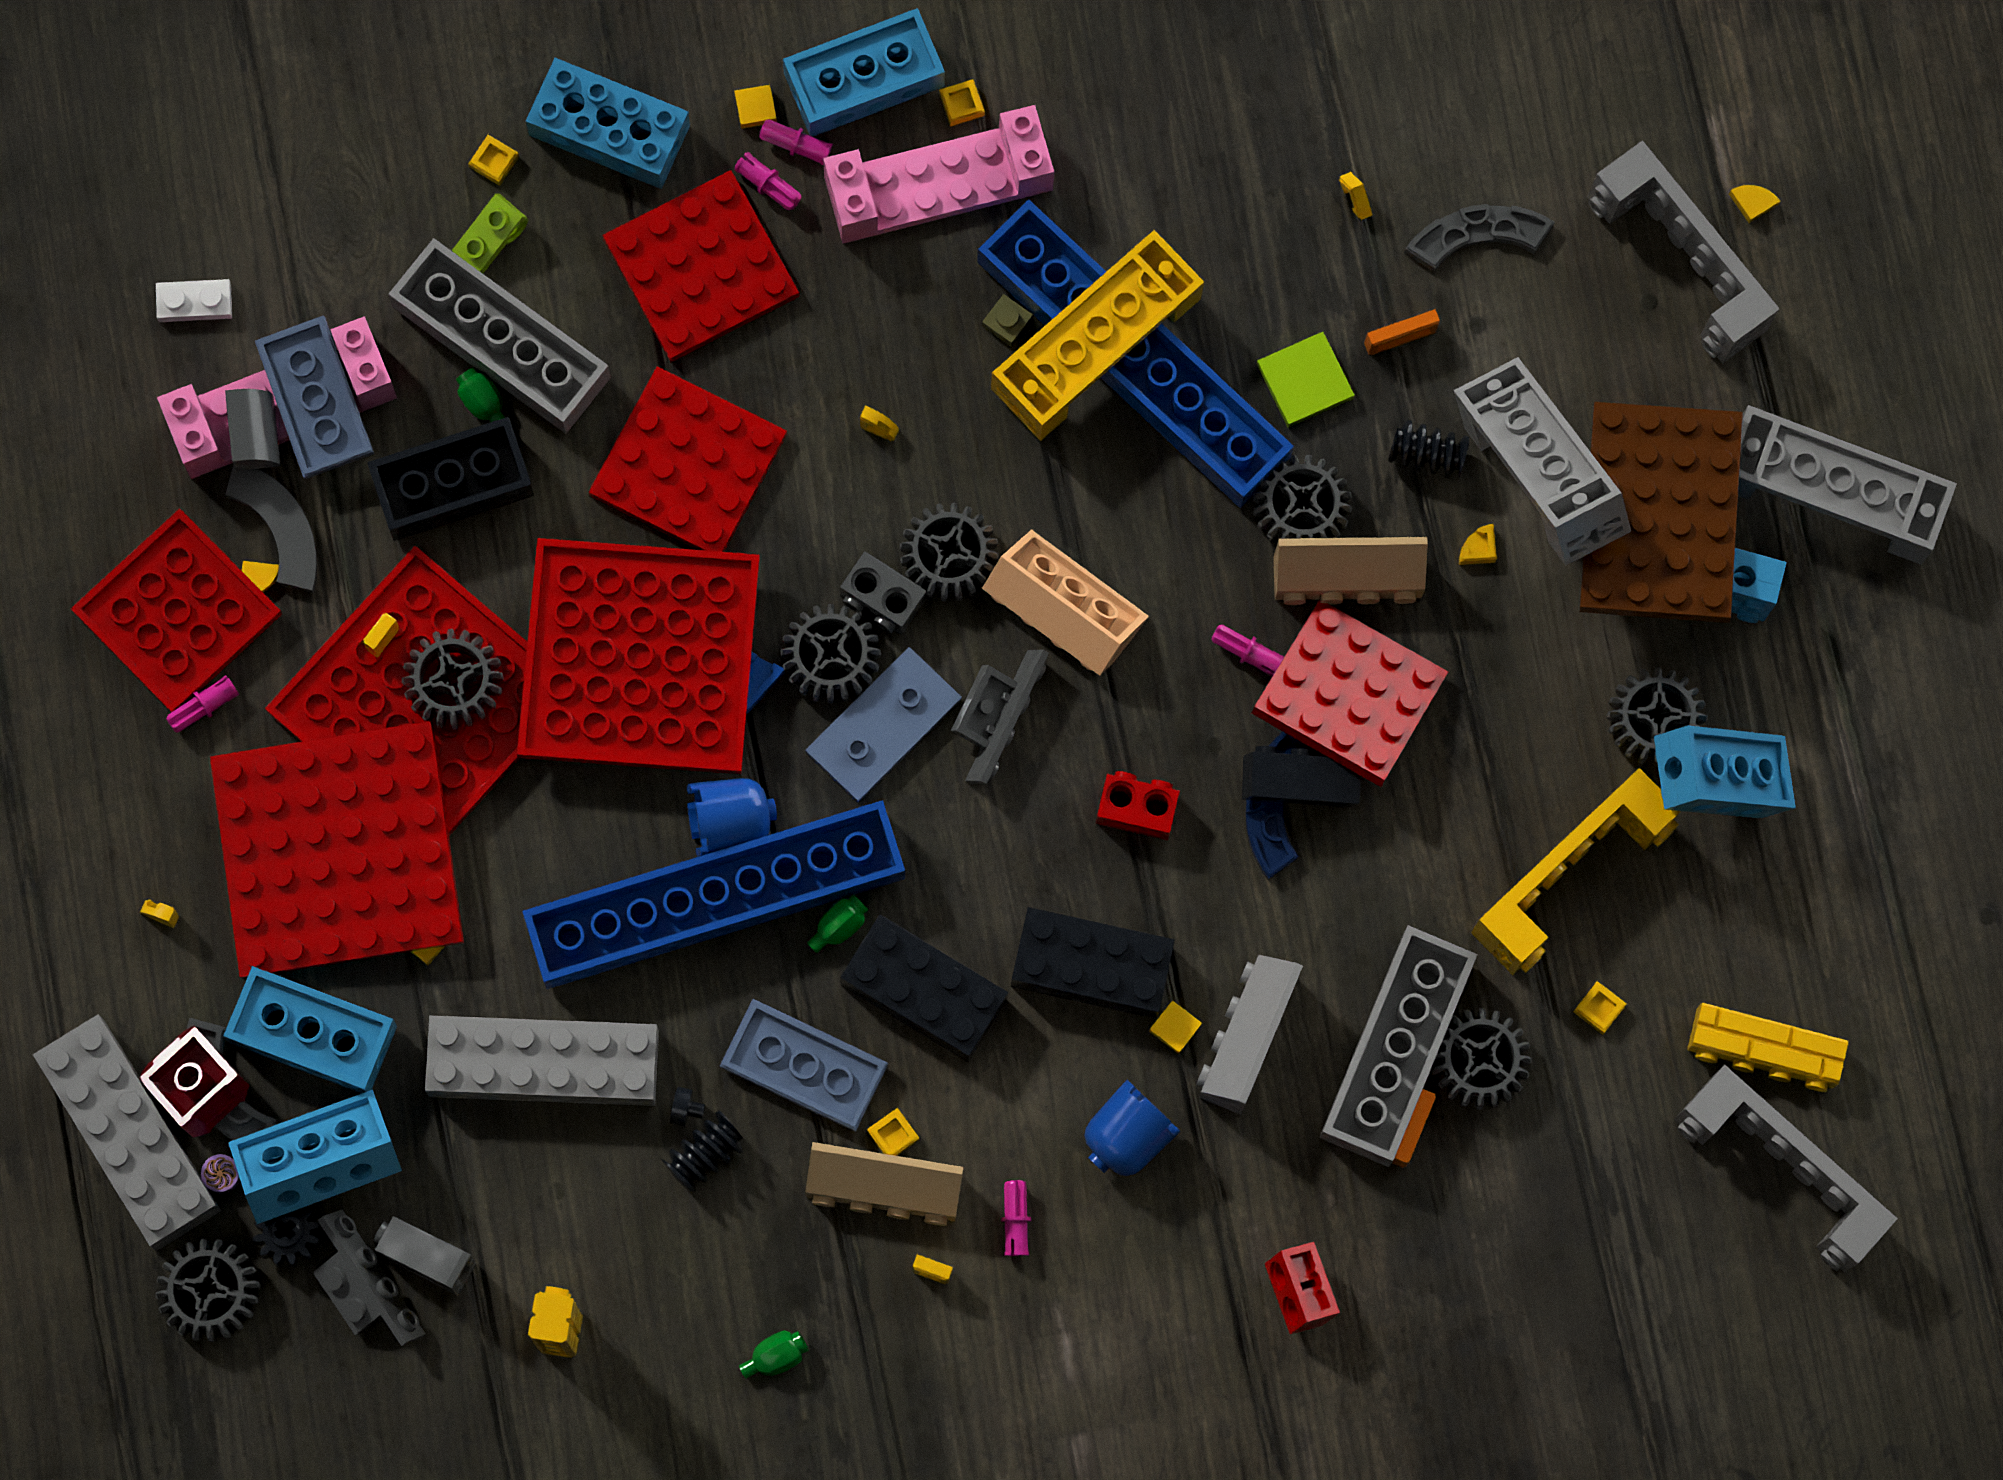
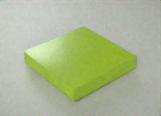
M1320 332L1257 360V366L1288 428L1354 399L1355 395L1324 332Z

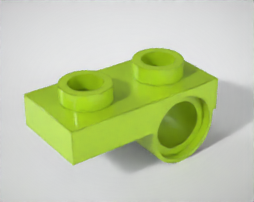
M495 193L452 251L483 274L504 246L512 243L523 232L528 224V219L501 194Z

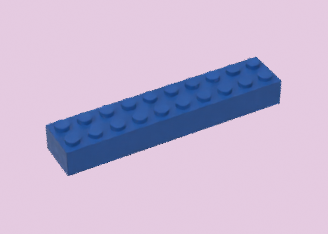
M1027 200L978 248L977 263L1044 326L1106 273L1095 260L1030 200ZM1162 323L1100 377L1239 508L1259 490L1262 481L1269 480L1271 472L1273 470L1278 471L1281 462L1284 461L1286 463L1292 455L1294 446Z
M882 800L523 910L522 912L546 989H550L836 901L840 898L849 897L852 894L855 895L904 880L905 868Z

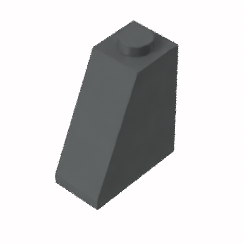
M394 1216L389 1224L386 1222L382 1223L374 1237L373 1242L377 1243L375 1251L379 1255L456 1296H459L476 1265L475 1260L469 1253Z

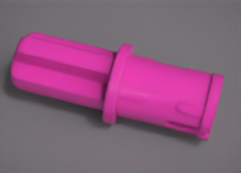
M770 119L764 122L760 131V138L762 140L789 150L792 156L796 153L819 162L821 165H824L823 158L829 157L833 146L832 143H827L803 133L804 129L802 128L797 131Z
M750 152L744 154L746 160L742 157L738 160L734 170L758 187L757 191L759 194L763 195L766 193L786 210L794 209L802 198L801 194L781 179L776 169L770 170L753 157Z
M1219 625L1216 628L1211 639L1213 643L1241 657L1240 663L1243 664L1245 661L1273 677L1284 659L1283 655L1256 642V637L1253 636L1250 640L1224 625Z
M225 675L200 693L195 691L193 699L168 714L167 722L176 733L180 732L205 715L208 718L212 717L213 711L237 697L239 693Z
M1010 1180L1004 1184L1005 1217L1001 1218V1222H1005L1004 1256H1029L1027 1222L1031 1221V1217H1027V1184L1022 1180Z

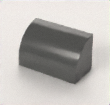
M259 389L225 390L231 456L236 471L281 466L274 395Z

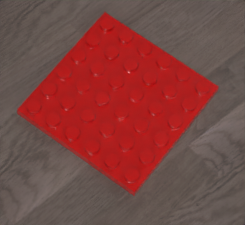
M537 538L517 757L742 774L760 555Z
M414 546L265 707V710L301 742L425 722L422 718L425 709L414 713L411 706L416 700H406L404 695L412 687L403 686L402 678L412 674L406 672L403 666L408 662L416 663L411 658L410 651L412 649L420 653L424 651L420 645L421 639L427 640L430 645L434 644V632H439L442 640L447 639L448 629L454 630L456 639L460 638L463 630L468 631L470 634L469 643L477 636L482 637L483 645L481 649L489 645L493 647L494 653L489 659H500L501 666L494 671L502 672L504 676L503 681L493 683L501 687L502 694L500 696L489 695L496 702V707L490 709L483 705L482 709L486 714V718L481 720L474 713L471 715L473 720V726L471 727L466 725L464 718L458 719L459 727L457 730L452 729L450 719H446L443 728H438L436 725L437 715L431 720L434 726L450 836L520 759L517 757L527 641L418 547ZM383 613H387L397 620L400 629L377 658L366 650L363 639ZM449 653L452 660L457 664H467L470 662L471 665L478 663L466 654ZM439 657L428 666L424 674L423 683L429 682V677L434 676L440 670ZM447 665L446 668L449 673L447 676L450 686H454L456 693L459 694L460 691L457 686L458 677L456 673H452L450 666ZM483 675L476 677L477 681L469 684L466 688L465 696L467 701L472 699L479 691ZM434 693L427 695L438 704L457 706L455 700L450 695L441 694L436 696Z
M432 721L210 756L240 978H247L252 966L275 974L464 943Z

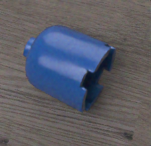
M750 778L691 783L687 786L688 794L694 793V802L687 803L692 839L700 838L701 847L696 848V855L698 857L768 836L770 821L777 820L774 799H767L764 789L758 782Z
M1126 1080L1086 1126V1144L1093 1151L1088 1158L1103 1173L1110 1168L1118 1175H1134L1145 1167L1181 1131L1137 1090L1131 1082Z

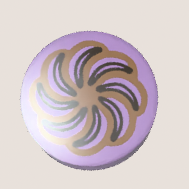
M214 1155L208 1158L202 1166L201 1179L205 1186L214 1193H228L240 1181L235 1162L227 1155Z

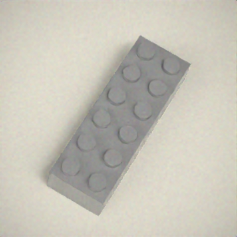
M434 238L388 294L394 309L480 372L487 374L491 380L565 434H567L611 378L609 366Z
M1409 925L1407 926L1322 1129L1320 1139L1389 1167L1391 1165L1478 954Z
M99 1014L33 1054L151 1248L158 1251L222 1211L145 1085L138 1078L137 1072L113 1033Z
M429 1015L425 1092L429 1097L655 1106L659 1030L657 1024Z

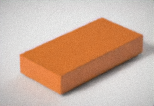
M1436 309L1368 332L1364 342L1368 355H1374L1436 333L1440 322Z
M1422 1089L1392 1164L1404 1168L1410 1162L1436 1098L1434 1093Z

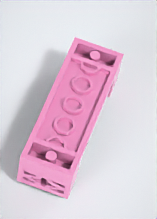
M1035 105L1000 113L999 128L863 163L859 149L823 158L824 178L843 244L1053 191L1054 169Z
M365 316L330 329L359 412L361 413L396 399L391 379ZM265 370L197 396L192 384L157 397L182 462L191 479L233 463L225 390L259 389L273 394ZM274 397L278 442L282 444L290 441Z

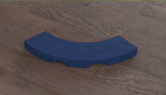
M1285 732L1280 733L1269 745L1277 747L1278 753L1291 754V749H1308L1304 743ZM1246 800L1245 817L1249 844L1259 868L1267 880H1270L1299 857L1286 833L1283 815L1284 803Z

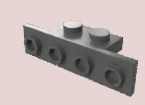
M1043 649L1027 650L1014 679L989 665H982L951 729L955 734L980 747L965 779L969 784H987L997 773L999 768L998 759L1003 749L1011 743L1014 737L1015 730L1013 728L1018 717L1029 706V694L1034 684L1041 679L1045 672V661L1049 652Z
M343 1209L318 1219L317 1221L338 1252L313 1273L354 1335L364 1332L381 1317L401 1346L426 1335L420 1326L417 1315L408 1308L398 1293L396 1284L385 1274L377 1262L376 1254L371 1248L367 1247L357 1232L354 1221L345 1214Z

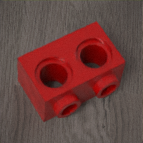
M1116 771L1115 775L1107 774L1096 824L1168 840L1180 790L1172 789L1173 784L1162 780H1151V784L1137 781V776L1128 772ZM1121 791L1130 797L1131 802L1125 807H1117L1111 802L1110 796L1115 792ZM1152 800H1160L1166 805L1167 811L1160 816H1155L1149 813L1146 805Z
M1314 1242L1281 1250L1265 1263L1290 1335L1323 1326L1340 1313Z

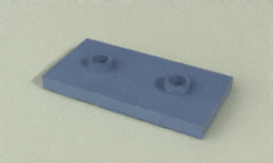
M324 315L255 340L304 479L374 454Z
M908 647L805 750V753L859 803L962 701V697L920 656Z
M752 999L720 1064V1068L856 1132L889 1063Z

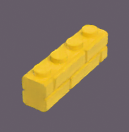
M1701 1003L1696 1010L1687 1049L1688 1051L1696 1052L1695 1058L1704 1062L1717 1063L1719 1058L1733 1062L1732 1068L1738 1071L1753 1073L1754 1069L1757 1068L1768 1071V1077L1773 1080L1790 1082L1791 1078L1806 1081L1805 1087L1808 1089L1827 1092L1828 1087L1834 1088L1839 1084L1848 1041Z
M546 1286L545 1292L535 1294L532 1308L535 1316L530 1319L528 1336L541 1353L572 1358L577 1353L579 1338L576 1334L580 1333L583 1316L576 1302L571 1298L569 1290Z

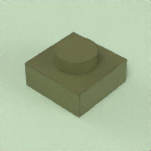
M1003 294L982 321V327L1012 347L1033 319V314Z

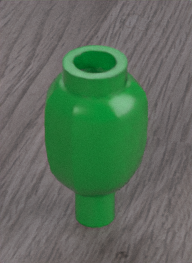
M472 367L456 379L459 384L458 396L475 417L481 420H489L490 422L505 418L501 412L503 407L502 396L487 374L477 373L474 367Z
M854 894L849 898H840L819 919L817 924L818 933L807 944L818 953L827 944L837 945L844 942L863 925L864 914L868 911V908Z
M783 1330L760 1342L753 1351L752 1359L740 1364L739 1368L745 1379L758 1372L766 1376H774L797 1366L802 1360V1354L809 1350L799 1331L790 1333Z

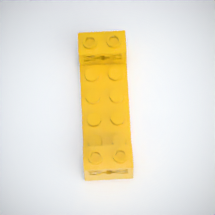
M1153 230L992 372L991 390L1041 441L1067 418L1069 405L1153 330L1168 317L1175 323L1201 300L1204 281Z
M1640 768L1637 769L1479 919L1471 934L1512 976L1520 968L1525 973L1528 972L1546 952L1542 946L1548 939V936L1524 913L1536 902V898L1541 894L1538 889L1542 886L1546 890L1550 889L1567 870L1565 864L1570 861L1572 865H1575L1594 844L1591 839L1596 836L1601 840L1615 827L1616 822L1645 850L1652 843L1659 847L1679 825L1675 819L1681 811L1665 810L1661 789Z

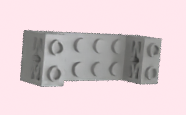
M1643 140L1597 173L1587 197L1589 198L1590 208L1599 218L1604 217L1611 224L1644 200L1646 202L1645 208L1649 215L1656 221L1660 220L1668 229L1667 234L1671 242L1677 248H1683L1690 256V263L1697 274L1702 277L1706 276L1714 286L1713 292L1724 305L1711 314L1700 335L1702 338L1701 343L1711 357L1715 358L1717 356L1723 364L1768 331L1780 310L1779 307Z
M1519 357L1454 390L1465 430L1481 451L1491 446L1540 512L1548 543L1565 566L1631 532L1622 493Z
M1750 405L1747 406L1742 417L1738 496L1749 500L1757 488L1891 539L1887 552L1922 565L1934 549L1957 483Z
M1726 1065L1712 1076L1674 1119L1679 1124L1677 1127L1678 1131L1692 1143H1695L1697 1140L1703 1145L1734 1114L1737 1117L1735 1120L1737 1125L1749 1135L1757 1134L1765 1142L1764 1148L1771 1156L1779 1161L1785 1159L1794 1167L1792 1173L1799 1181L1807 1186L1813 1184L1822 1192L1821 1199L1827 1206L1836 1212L1841 1209L1845 1213L1843 1217L1816 1246L1822 1252L1820 1255L1821 1259L1836 1271L1840 1268L1846 1272L1857 1265L1898 1219Z

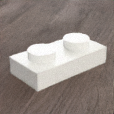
M230 280L156 283L158 321L232 319Z

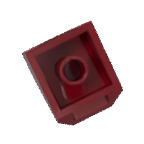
M195 1025L180 1033L147 1064L138 1077L180 1127L193 1138L211 1133L215 1125L240 1102L245 1101L250 1086Z

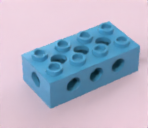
M918 8L783 59L784 76L807 131L812 137L945 87L944 68ZM895 57L903 58L905 61L901 63L892 62L891 59ZM868 70L871 74L862 76L857 74V72ZM835 83L838 86L835 88H825L823 85Z
M554 58L526 119L528 135L662 189L689 130L690 120L689 112ZM573 107L582 108V110L577 113L568 112V110ZM608 120L616 122L608 127L601 125L604 121ZM639 134L649 135V137L644 140H637L634 138Z
M1735 548L1731 613L1737 614L1736 617L1749 623H1757L1759 620L1765 621L1777 603L1787 562Z
M1689 725L1654 736L1655 756L1658 763L1661 796L1665 810L1764 818L1796 808L1785 736Z
M252 966L223 1036L232 1045L354 1091L364 1093L373 1088L397 1025L392 1018ZM277 1010L284 1012V1018L279 1024L273 1026L267 1024L268 1016L272 1012ZM307 1025H320L319 1032L315 1037L310 1039L302 1037L303 1029ZM342 1038H355V1044L351 1050L347 1052L337 1051V1045Z
M373 1090L228 1142L246 1199L257 1224L402 1171Z

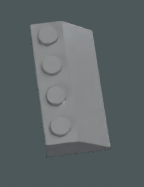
M1258 955L1255 964L1247 962L1239 983L1246 985L1241 998L1232 997L1225 1017L1231 1019L1226 1033L1221 1030L1218 1031L1210 1050L1217 1053L1213 1065L1210 1067L1204 1064L1196 1083L1197 1086L1202 1087L1199 1098L1241 1115L1303 965L1263 955Z

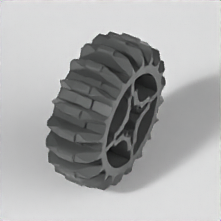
M1292 455L1289 467L1282 461L1278 472L1273 470L1269 480L1262 481L1259 487L1261 492L1254 493L1253 502L1260 504L1253 509V515L1264 517L1258 522L1260 530L1271 528L1266 537L1268 541L1274 540L1277 536L1281 539L1340 537V532L1337 528L1345 529L1348 525V520L1343 516L1351 514L1352 507L1345 503L1351 499L1352 495L1351 492L1340 491L1346 486L1347 481L1345 478L1334 480L1338 472L1336 467L1330 468L1326 472L1324 470L1326 463L1324 459H1320L1318 465L1314 466L1311 465V455L1305 456L1303 464H1299L1297 456ZM1308 479L1313 482L1308 486L1301 487L1292 481L1290 483L1287 481ZM1276 490L1283 494L1282 499L1288 506L1281 518L1278 517L1273 507L1272 496ZM1323 490L1327 492L1332 505V514L1328 519L1322 514L1323 509L1317 503ZM1311 496L1306 510L1303 507V510L1297 508L1294 511L1298 498L1301 502L1302 498L1307 500ZM1304 521L1312 527L1315 525L1317 527L1304 530L1291 526L1296 522Z
M955 502L951 504L950 512H944V506L941 503L936 505V515H933L928 508L923 509L922 515L925 521L923 522L919 518L913 517L911 525L915 530L905 529L903 537L909 542L900 543V551L907 554L900 558V564L905 567L911 566L905 572V577L907 579L918 577L915 584L921 588L928 585L927 597L929 598L935 595L936 590L941 591V601L943 602L947 601L948 592H954L956 601L962 600L963 589H966L970 596L976 595V588L973 583L975 582L983 587L987 580L983 574L990 575L994 569V566L990 563L999 560V553L992 551V549L998 547V539L987 538L993 533L992 525L980 528L984 521V516L979 514L971 519L972 508L969 506L964 509L962 514L957 513L958 505ZM953 527L949 534L940 537L933 534L930 537L927 536L935 529ZM965 531L977 542L980 550L979 558L972 556L971 551L962 545ZM955 540V554H951L949 558H946L943 565V550L947 551L950 546L952 547ZM920 546L926 548L927 553L937 560L934 573H931L921 562L918 553ZM968 567L972 568L968 573L955 578H945L948 572L953 568H962L965 570H967Z
M831 603L827 606V614H821L820 607L814 606L813 618H810L805 612L800 614L803 626L795 622L790 623L789 629L796 636H783V643L789 646V648L781 650V657L789 660L783 664V669L788 673L794 672L789 678L791 685H796L803 681L799 689L800 694L805 695L811 688L814 689L813 701L818 702L822 693H827L829 704L834 703L835 693H840L841 699L844 702L848 701L847 690L851 688L856 695H860L862 688L858 682L871 685L872 677L867 672L874 673L879 670V665L872 661L881 657V650L872 648L879 643L878 635H867L872 630L870 622L858 626L862 620L860 612L855 613L851 619L848 618V606H843L840 614H835L834 604ZM822 628H840L830 637H823L818 633L812 634ZM851 636L858 641L862 651L858 665L853 663L851 657L845 652ZM804 642L817 655L813 663L814 667L810 672L804 667L800 659V651ZM831 647H837L838 658L834 660L832 656L831 660L824 658V649L829 648L830 651ZM832 670H838L844 674L849 673V675L836 680L820 678H823Z
M448 629L447 639L445 640L441 639L439 632H434V644L430 645L427 640L421 639L420 645L424 651L420 653L412 649L409 653L416 663L408 662L403 666L406 672L412 674L402 678L403 686L412 687L404 695L406 700H416L411 706L414 713L425 709L422 716L424 721H431L437 715L436 725L438 728H443L446 719H450L452 729L457 730L459 727L458 719L463 718L466 725L471 727L473 726L471 715L474 713L481 720L486 718V714L482 709L483 705L490 709L496 707V702L489 695L500 696L502 694L501 687L493 684L504 680L502 672L494 671L501 666L500 659H489L493 655L494 649L491 645L481 649L483 645L482 637L477 636L469 643L470 634L466 630H463L460 638L456 639L454 630ZM449 653L466 654L478 663L471 665L470 662L467 664H457L452 660ZM439 657L440 670L434 676L429 677V682L423 683L424 674L428 666ZM447 665L450 666L452 673H456L458 677L457 686L460 691L459 694L456 693L454 686H450L447 676L449 675L446 668ZM483 675L479 691L472 699L467 701L465 696L466 688L469 684L477 681L476 677ZM433 693L436 696L441 694L450 695L455 700L457 706L438 704L427 695Z
M1656 667L1651 678L1648 671L1642 669L1639 672V680L1633 675L1627 676L1625 679L1627 687L1619 684L1615 689L1619 697H1611L1608 704L1616 710L1609 711L1606 714V719L1618 723L1610 726L1608 732L1613 735L1620 733L1621 736L1614 744L1616 747H1621L1625 743L1629 746L1625 752L1627 758H1630L1634 752L1640 754L1638 758L1639 765H1643L1647 758L1651 757L1653 767H1658L1655 756L1654 736L1665 733L1667 728H1676L1678 724L1699 726L1708 720L1707 715L1697 713V711L1702 710L1706 706L1705 701L1693 700L1699 693V689L1695 687L1687 691L1685 687L1689 682L1688 677H1683L1678 683L1674 681L1676 671L1670 670L1666 678H1663L1661 668ZM1651 691L1648 706L1638 707L1636 711L1628 710L1629 703L1635 696ZM1665 693L1673 697L1680 704L1683 712L1681 709L1673 708L1667 703ZM1655 707L1656 711L1661 713L1660 716H1664L1659 727L1657 723L1653 722L1654 718L1650 719V715ZM1630 722H1632L1633 726L1645 729L1649 741L1638 736Z
M1479 1008L1477 1019L1474 1020L1472 1012L1469 1009L1464 1010V1023L1457 1016L1453 1015L1450 1021L1453 1030L1449 1027L1447 1028L1444 1035L1446 1040H1442L1439 1048L1441 1052H1438L1434 1062H1440L1441 1065L1431 1070L1432 1076L1442 1074L1445 1076L1437 1084V1087L1444 1089L1450 1085L1453 1088L1447 1096L1450 1100H1453L1458 1093L1464 1095L1461 1100L1462 1107H1467L1470 1099L1474 1098L1476 1110H1482L1484 1098H1487L1489 1106L1494 1109L1498 1106L1497 1095L1504 1102L1508 1103L1512 1099L1508 1088L1517 1093L1523 1088L1521 1083L1515 1078L1526 1080L1529 1077V1072L1520 1066L1530 1065L1532 1058L1520 1055V1053L1528 1050L1530 1044L1529 1042L1517 1043L1516 1040L1524 1033L1521 1028L1513 1033L1508 1030L1513 1023V1019H1506L1503 1025L1497 1022L1500 1017L1499 1011L1495 1010L1490 1020L1486 1019L1485 1008ZM1474 1030L1492 1033L1490 1038L1483 1043H1476L1469 1038L1465 1040L1460 1036ZM1501 1041L1509 1053V1072L1502 1069L1503 1064L1497 1060L1495 1055L1496 1048ZM1452 1045L1459 1049L1458 1053L1465 1060V1069L1460 1077L1454 1071L1451 1063ZM1490 1045L1491 1049L1486 1054L1488 1057L1485 1060L1489 1062V1065L1482 1063L1473 1072H1470L1469 1070L1474 1065L1473 1060L1475 1059V1056H1471L1472 1053L1479 1055ZM1477 1075H1486L1491 1079L1496 1078L1501 1082L1488 1088L1469 1085V1082Z
M203 1238L199 1243L200 1251L196 1252L194 1245L188 1242L185 1244V1248L189 1255L184 1257L177 1250L172 1253L173 1257L179 1261L175 1267L168 1262H164L162 1267L171 1274L169 1278L164 1276L157 1277V1282L167 1286V1290L156 1292V1298L160 1300L168 1299L169 1302L161 1305L159 1311L161 1314L174 1312L166 1322L170 1327L176 1326L182 1321L178 1330L181 1336L184 1337L193 1328L192 1339L199 1342L203 1332L206 1331L208 1341L215 1342L216 1330L220 1329L223 1337L227 1339L231 1337V1332L228 1328V1325L231 1323L238 1330L244 1328L243 1324L237 1319L241 1313L247 1318L251 1319L254 1314L245 1306L246 1303L253 1305L259 1303V1298L249 1295V1291L260 1289V1283L247 1280L254 1276L257 1270L254 1266L242 1269L249 1261V1257L246 1254H242L234 1260L238 1250L235 1245L231 1244L223 1253L224 1242L217 1239L214 1242L213 1249L210 1250L208 1240ZM209 1260L208 1265H205L203 1273L198 1278L182 1279L186 1271L193 1265ZM221 1262L228 1264L233 1269L238 1281V1290L230 1289L221 1284V1271L219 1270ZM213 1280L214 1282L211 1285L221 1293L209 1294L207 1300L203 1301L204 1295L193 1287H207L209 1281ZM178 1290L194 1295L196 1299L195 1310H197L195 1319L187 1316L182 1310L178 1299ZM234 1302L230 1310L223 1316L207 1321L208 1315H211L217 1303Z

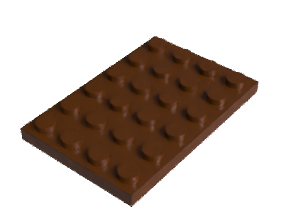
M1594 402L1590 452L1622 493L1631 532L1583 557L1579 612L1730 623L1743 412Z

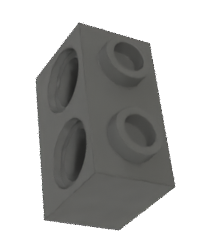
M864 551L840 586V596L844 598L842 601L844 605L848 606L852 611L856 613L865 611L874 617V624L883 631L890 634L896 631L903 635L926 601V590ZM868 579L875 583L876 588L871 593L864 594L856 589L857 583ZM900 599L906 603L907 608L903 612L896 614L890 612L886 606L891 600Z

